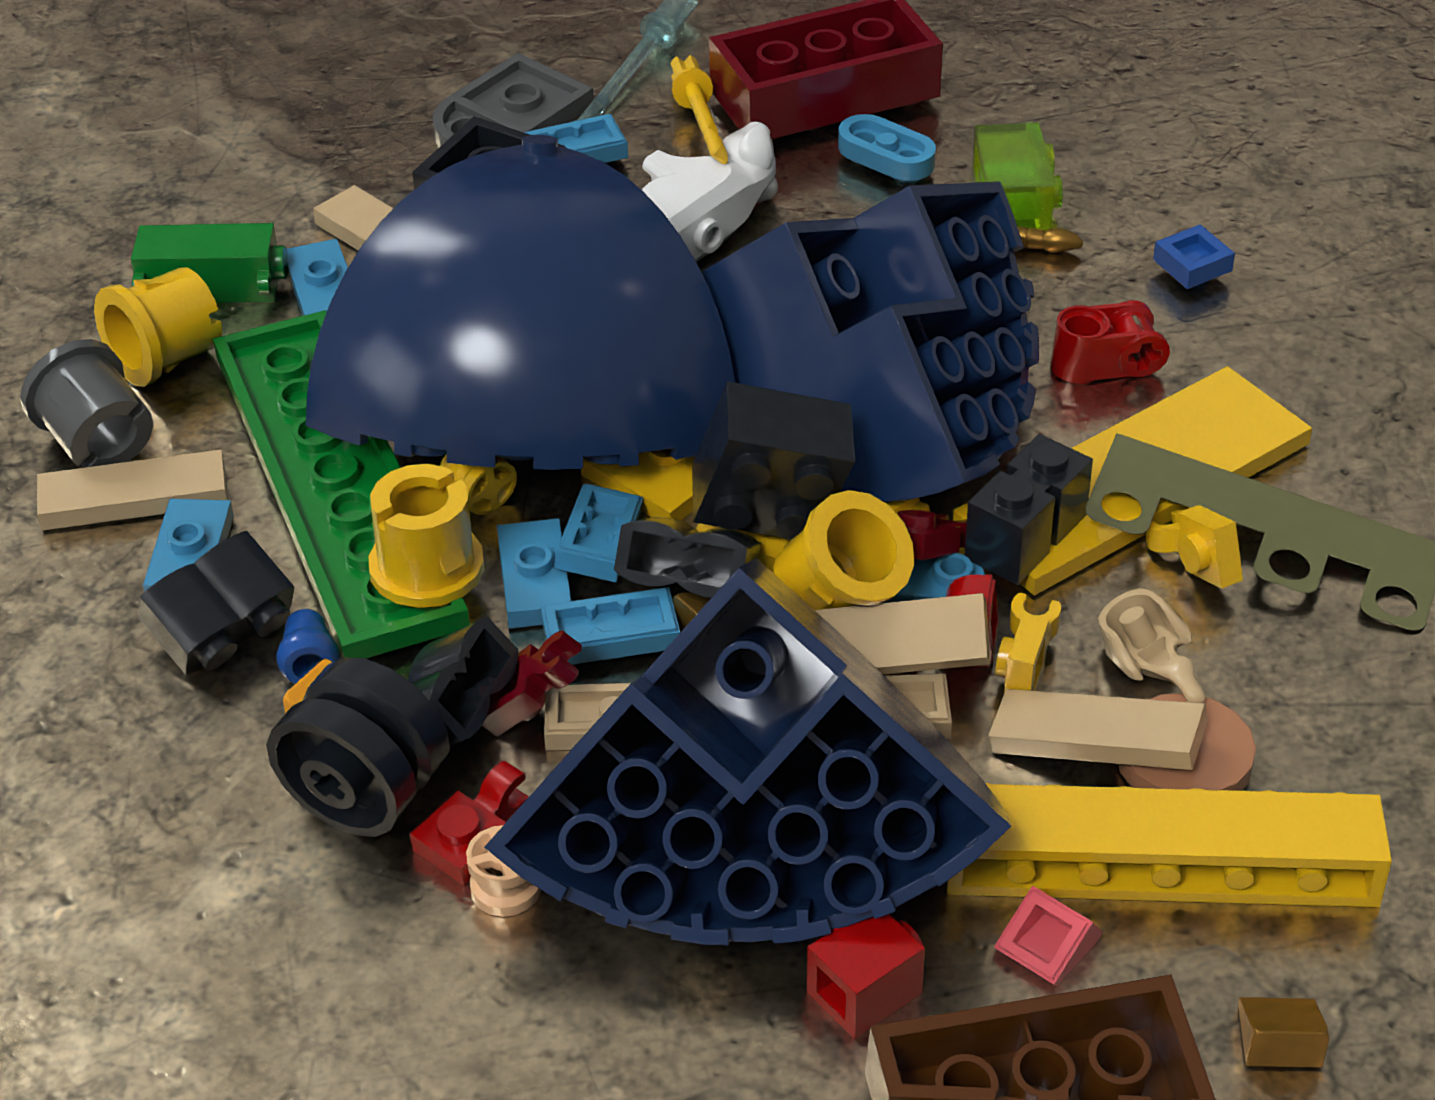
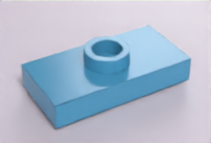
M611 114L524 132L530 135L556 137L558 144L604 163L628 158V142Z
M332 239L288 248V276L302 316L323 310L327 313L330 302L348 268L338 240Z
M583 484L557 548L554 569L617 582L619 574L614 571L621 525L639 520L643 497L595 485Z
M169 499L143 583L144 592L175 570L195 563L207 551L228 538L234 518L231 500Z
M558 518L497 525L508 627L511 629L542 625V605L571 601L567 571L554 569L556 551L562 538L560 520Z
M669 587L541 606L545 640L554 633L563 630L582 645V650L568 660L570 664L664 651L680 634Z

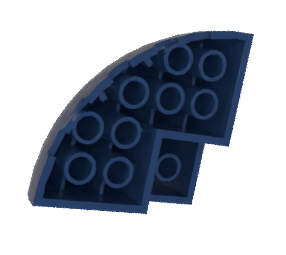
M529 135L522 138V145L496 149L469 157L447 167L426 180L402 199L367 238L344 273L330 302L318 335L307 390L306 426L356 445L367 443L368 436L394 442V454L412 457L413 455L441 456L447 454V463L470 466L495 467L497 456L508 460L534 459L533 469H583V458L598 464L633 466L639 465V453L670 449V456L676 460L696 456L726 382H736L723 325L709 287L685 242L660 208L644 191L606 163L581 152L559 146L556 137Z
M1001 181L912 185L854 218L785 222L701 272L709 287L723 325L736 383L851 404L855 463L841 492L852 490L868 493L881 501L910 500L936 494L984 476L1000 465L998 461L1000 456L1004 452L1015 448L1020 440L1015 432L1020 422L1029 419L1035 400L1036 388L1028 382L1029 367L1039 363L1038 326L1032 322L1028 323L1026 312L1030 310L1031 298L1034 297L1032 281L1022 279L1019 275L1014 253L1024 247Z
M756 558L742 565L732 574L646 672L630 683L484 848L521 878L557 900L561 901L564 898L606 917L605 922L627 928L628 925L651 932L671 935V940L703 945H729L730 941L757 942L773 940L775 944L802 941L831 934L835 928L849 926L874 916V919L896 911L897 906L936 885L941 886L973 863L1012 825L1006 811L993 792L936 727L851 643Z

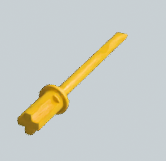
M689 55L685 61L676 56L670 63L674 72L671 75L673 80L671 89L673 97L682 107L693 110L711 157L721 164H726L728 162V154L707 105L713 92L711 78L705 71L701 70L698 61L692 55Z

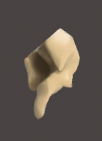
M1143 588L1127 591L1110 601L1098 617L1107 656L1128 677L1134 680L1142 681V674L1166 680L1179 687L1187 702L1203 703L1205 694L1195 679L1191 659L1178 655L1176 651L1183 644L1192 643L1189 627L1179 614L1163 598L1153 591Z

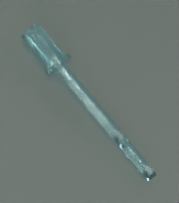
M664 0L655 12L646 14L640 22V31L644 38L578 120L601 116L655 47L670 48L677 40V31L697 7L698 1Z

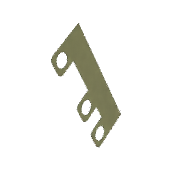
M1116 433L1085 507L1086 514L1092 520L1131 534H1142L1149 529L1160 498L1189 508L1201 505L1235 521L1236 524L1264 533L1253 566L1255 573L1260 578L1301 593H1312L1319 586L1329 555L1370 569L1360 601V606L1367 615L1407 630L1418 631L1425 627L1435 593V541ZM1109 493H1125L1134 497L1140 503L1142 512L1138 518L1132 521L1116 520L1104 512L1101 501ZM1279 550L1297 552L1308 561L1310 572L1305 578L1299 580L1283 578L1272 570L1269 558L1274 552ZM1389 586L1404 589L1416 600L1417 609L1415 613L1407 617L1390 615L1377 604L1376 593L1381 588Z

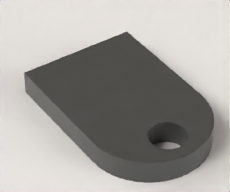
M516 53L439 103L434 110L432 118L435 142L439 148L473 116L521 132L569 123L594 106V91L592 87L520 53Z

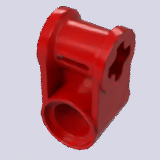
M1128 300L1121 303L1095 306L1075 305L1065 308L1057 317L1050 366L1055 376L1073 384H1085L1094 380L1122 377H1144L1157 372L1165 365L1170 356V346L1165 337L1154 330V316L1147 304L1141 301ZM1132 316H1136L1139 324L1135 323ZM1133 353L1136 354L1139 361L1135 360V358L1132 355Z

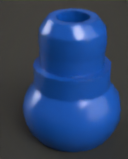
M310 609L295 611L287 618L283 640L280 642L276 654L278 668L287 680L296 684L323 659L327 658L332 662L340 659L338 645L329 634L325 620L320 613Z

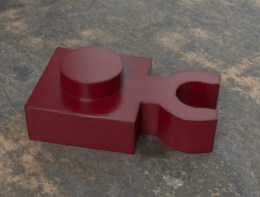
M902 510L897 512V515L905 523L913 542L914 559L927 560L957 553L960 551V548H965L967 519L952 521L948 520L949 515L935 514L923 510Z
M562 630L551 635L539 649L530 644L518 652V662L512 678L500 691L490 695L489 711L482 726L495 736H499L520 721L526 722L535 717L546 702L548 690L553 687L556 689L564 688L578 676L579 670L570 664L568 660L582 650V645Z

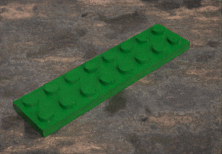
M323 310L213 338L216 358L341 656L366 659L442 637L469 625V612L463 598L443 606L409 607L396 604L380 595L370 581L368 556L375 544L370 494L377 481L390 471L399 469L400 466L387 440L368 436L367 443L356 445L306 426V401L311 363L326 311Z

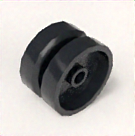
M342 657L328 664L307 688L303 701L293 705L274 726L266 743L270 766L282 786L304 809L329 826L351 835L376 837L391 831L410 807L416 792L428 784L443 765L450 751L448 730L435 706L413 683L389 667L365 658Z

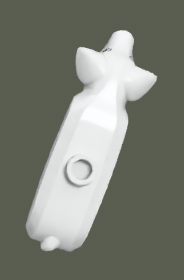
M751 122L744 128L725 137L723 143L728 154V162L726 164L719 163L711 156L678 157L660 150L647 156L643 162V170L651 175L652 181L642 191L665 214L680 234L696 262L708 253L716 251L747 220L755 204L770 200L777 193L778 183L775 178L776 160L773 143L770 137V130L762 123Z

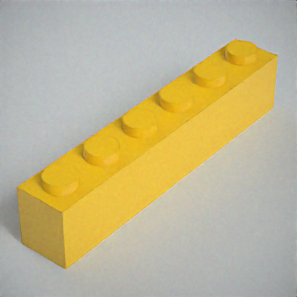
M985 783L1003 806L1012 826L977 860L947 881V895L1025 897L1033 885L1052 898L1380 907L1392 859L1381 797L1377 794Z

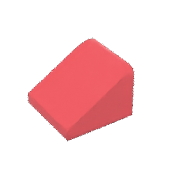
M1032 885L994 948L1057 987L1094 947L1103 932L1094 922Z

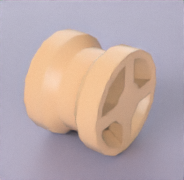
M503 825L479 832L470 841L466 856L468 872L471 875V896L478 909L489 915L508 917L516 916L529 910L538 901L541 889L521 878L484 848L502 828Z

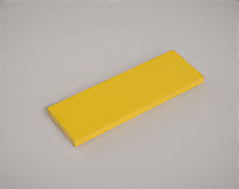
M1226 366L1071 449L1093 458L1090 497L1116 433L1249 478L1310 444L1312 427L1233 369ZM1109 493L1101 501L1104 512L1116 520L1132 521L1138 518L1142 512L1140 503L1134 497L1125 493ZM1160 498L1152 521L1164 525L1172 520L1171 512L1175 510L1183 511L1189 509V507ZM968 502L953 510V521L967 519ZM1086 515L1057 546L1050 543L1049 554L1020 584L1035 596L1144 536L1145 533L1131 534L1096 522Z

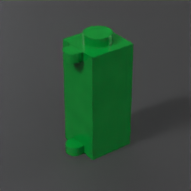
M274 223L139 225L131 256L133 268L132 286L135 285L134 280L152 279L175 269L188 267L196 272L207 284L216 303L275 302L279 279H287L288 276L287 248L285 245H277Z

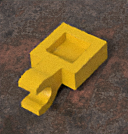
M1201 505L1183 511L1175 510L1171 512L1172 524L1160 525L1151 521L1149 529L1145 532L1147 547L1151 551L1159 553L1178 552L1185 566V571L1221 589L1243 581L1235 521Z
M1018 593L1013 598L1009 626L1015 637H1003L995 667V675L1005 677L1004 693L1006 689L1036 691L1045 665L1048 644L1059 630L1060 601L1052 600L1049 610L1045 614L1032 615L1025 611L1027 594Z

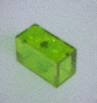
M1039 122L975 125L972 160L974 182L1001 181L1017 226L1043 229L1044 231L1052 227L1053 208L1062 207L1063 187L1061 176L1053 175L1055 165L1053 145L1044 144Z

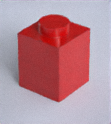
M889 914L874 919V916L849 926L835 928L831 934L824 935L807 946V993L845 1031L856 1039L867 1032L870 1026L877 1025L922 994L925 947L916 931L904 921L897 922Z

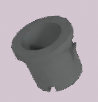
M86 339L71 341L56 347L38 360L24 379L20 394L23 412L39 429L51 432L78 467L80 465L86 468L129 462L147 444L154 426L152 413L124 379L122 361L105 343Z

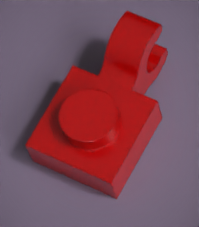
M502 761L487 774L474 800L457 791L409 834L413 852L465 886L471 877L468 872L466 856L470 841L483 830L493 826L504 825L528 799V795L516 788L526 779L525 773L508 762Z

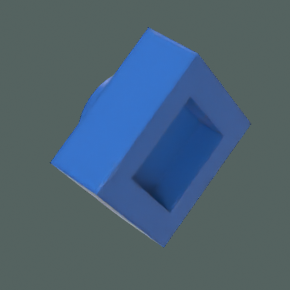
M1201 224L1156 241L1153 260L1186 289L1232 272L1235 253Z

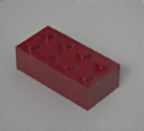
M863 0L709 37V69L713 85L712 94L739 130L751 122H759L768 127L772 141L778 137L806 130H818L826 125L841 122L854 115H872L873 113L901 106H913L921 101L940 97L943 43L906 0Z

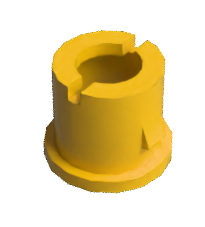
M188 267L178 268L152 279L134 280L135 285L129 288H125L121 284L109 285L101 288L95 296L94 315L101 342L107 344L119 357L123 364L124 379L135 386L145 387L155 383L161 376L162 371L169 373L180 362L214 349L213 338L222 336L221 321L209 316V314L218 311L216 301L207 284L196 272Z
M431 464L407 465L390 471L377 481L370 494L375 544L368 557L370 581L379 594L396 604L415 608L443 606L463 598L478 585L484 572L482 545L471 532L466 483L462 478L455 482L454 472L446 467Z
M847 490L831 494L810 512L804 530L784 546V550L777 556L773 565L774 574L814 610L861 605L872 606L890 600L908 584L914 567L913 542L905 523L888 504L871 494Z

